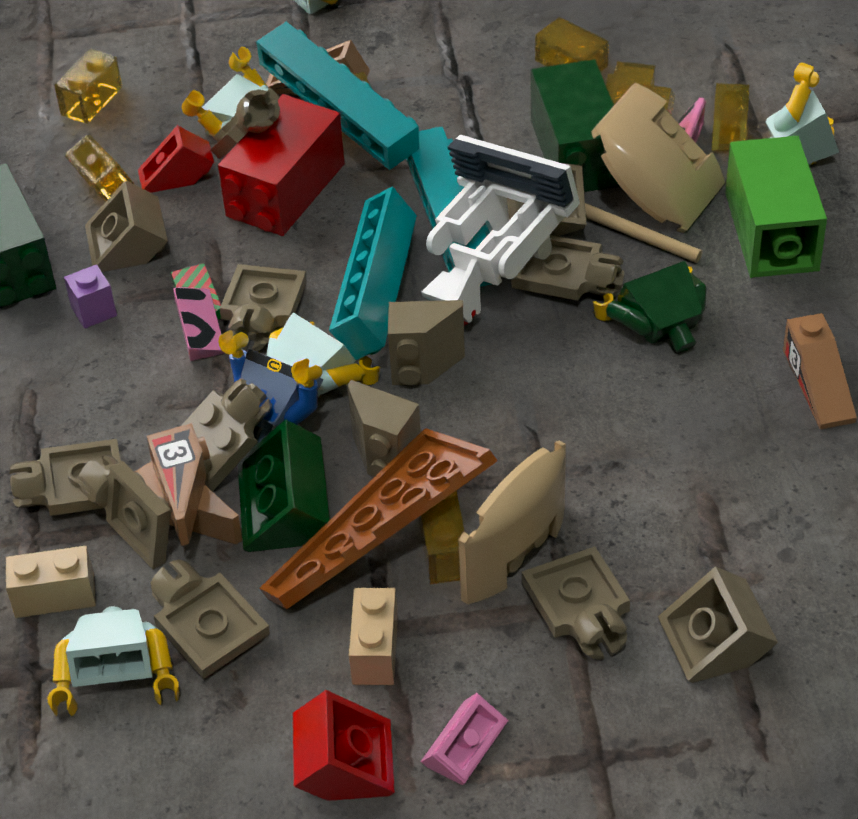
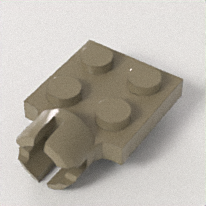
M271 88L267 91L258 89L248 92L238 102L234 116L213 137L217 143L210 151L218 159H221L248 132L264 133L279 118L280 107L278 99L280 97Z
M550 235L552 244L550 255L544 260L538 259L533 255L517 276L511 279L512 288L572 300H579L581 295L586 292L603 297L605 294L611 293L614 297L617 296L622 286L624 270L621 269L620 264H623L624 260L617 255L603 253L602 244Z
M237 265L220 306L221 319L230 321L228 328L233 331V336L239 332L248 335L249 342L246 347L242 348L243 350H247L251 340L255 341L252 347L253 351L263 349L268 344L269 336L278 326H285L292 313H296L307 283L306 271Z
M243 378L235 381L224 394L213 390L181 425L192 423L197 438L204 436L210 459L204 460L206 470L205 485L212 492L255 446L257 440L254 437L253 430L268 415L272 408V403L269 399L259 407L267 396L253 383L246 384V380Z
M117 439L41 449L39 460L17 462L10 465L9 474L16 473V475H11L10 478L11 491L14 497L19 498L13 499L15 507L29 508L45 505L49 509L50 516L104 508L95 505L81 491L78 485L80 481L78 476L89 461H98L104 467L102 455H110L118 462H121Z
M102 455L104 467L98 461H89L78 476L80 479L78 485L81 491L95 505L105 508L106 521L152 569L166 562L171 509L166 500L158 497L146 485L143 477L139 473L134 472L124 461L118 462L110 455Z
M596 547L521 572L524 587L555 638L562 635L574 637L583 652L592 659H604V654L597 645L599 643H603L611 656L623 648L627 642V626L620 616L630 612V600Z
M179 559L169 563L178 574L175 579L162 567L151 581L152 596L163 607L160 612L154 615L155 625L203 679L270 634L269 625L220 572L213 577L205 578L200 576L188 562Z

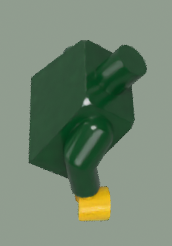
M682 261L624 283L617 297L618 301H614L611 293L604 295V303L593 301L594 314L598 320L614 319L639 335L644 336L648 342L653 344L670 338L676 352L682 353L691 349L697 343L690 329L697 325L705 311L707 286L692 274V267H688L687 263Z

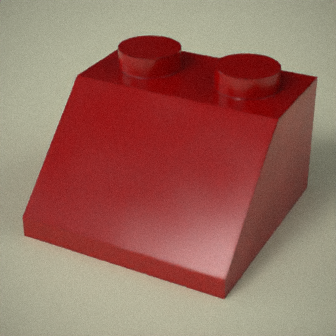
M328 690L320 693L293 712L294 787L326 801L389 797L395 793L391 720Z

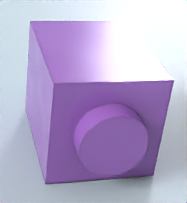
M97 264L64 277L71 308L84 329L117 316L111 286Z

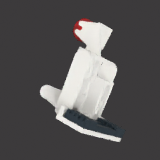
M459 135L447 148L451 151L449 155L453 157L451 162L455 163L453 165V168L456 169L455 175L459 176L457 178L458 185L465 187L435 219L437 225L429 233L426 241L428 252L435 255H441L449 247L455 268L449 273L442 271L421 292L422 296L428 301L463 300L465 326L472 321L475 314L478 315L481 312L480 284L483 281L498 286L502 282L501 277L507 279L516 277L533 255L541 260L546 259L550 255L552 248L550 234L564 217L568 218L580 204L571 166ZM507 198L524 203L510 220ZM486 223L490 233L475 250L456 243L450 246L452 242L467 245Z

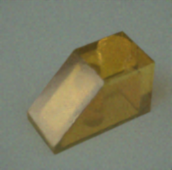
M716 83L712 130L713 151H729L730 142L746 140L750 85Z

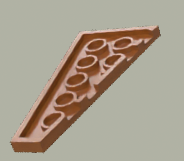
M425 428L259 589L268 600L288 609L498 462L490 449Z

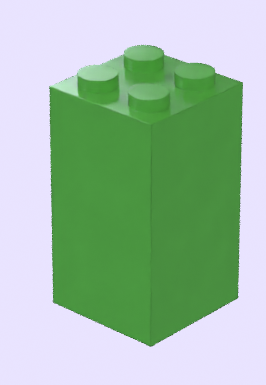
M799 136L730 142L725 195L750 278L820 271L827 217Z

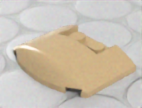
M634 83L591 132L593 138L601 135L606 153L601 155L612 176L626 194L654 219L661 223L669 220L679 224L680 227L676 231L684 233L725 184L724 177L713 152L706 155L663 107L667 101L648 88Z
M560 440L556 441L555 451L551 453L542 447L521 462L494 489L476 512L479 514L480 522L478 529L474 530L470 535L466 532L462 533L459 538L461 601L464 603H475L507 589V574L515 572L521 566L524 557L534 547H540L548 534L554 538L557 537L565 510V443Z

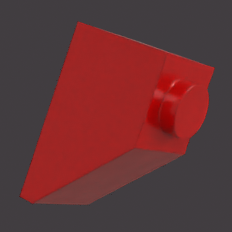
M177 125L138 169L142 189L153 193L194 185L203 175L210 171L214 163L209 141Z

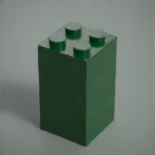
M592 59L531 69V123L544 158L559 163L582 166L584 192L620 187L601 155L606 153L601 135L593 138L591 132L614 106L596 60Z
M7 163L0 165V308L57 289L45 238Z

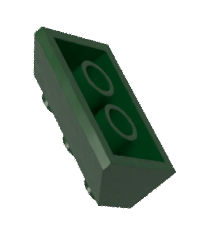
M285 419L257 443L237 464L243 550L248 552L303 546L330 520L321 437Z

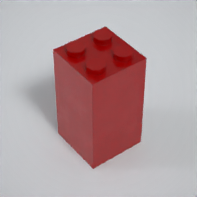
M282 94L278 99L280 107L279 118L264 133L248 132L218 164L226 217L280 236H284L345 164L340 112Z

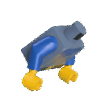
M229 330L220 335L218 343L224 353L230 354L229 359L234 382L243 378L246 380V384L253 383L261 389L267 397L259 407L267 399L272 403V408L268 415L253 430L254 437L258 443L271 432L273 425L278 426L285 419L299 425L316 411L318 406V389L323 382V379L320 378L322 369L318 365L309 368L310 361L306 358L291 366L251 349H248V352H246L242 348L246 347L249 342L248 335L239 332L233 336V331Z

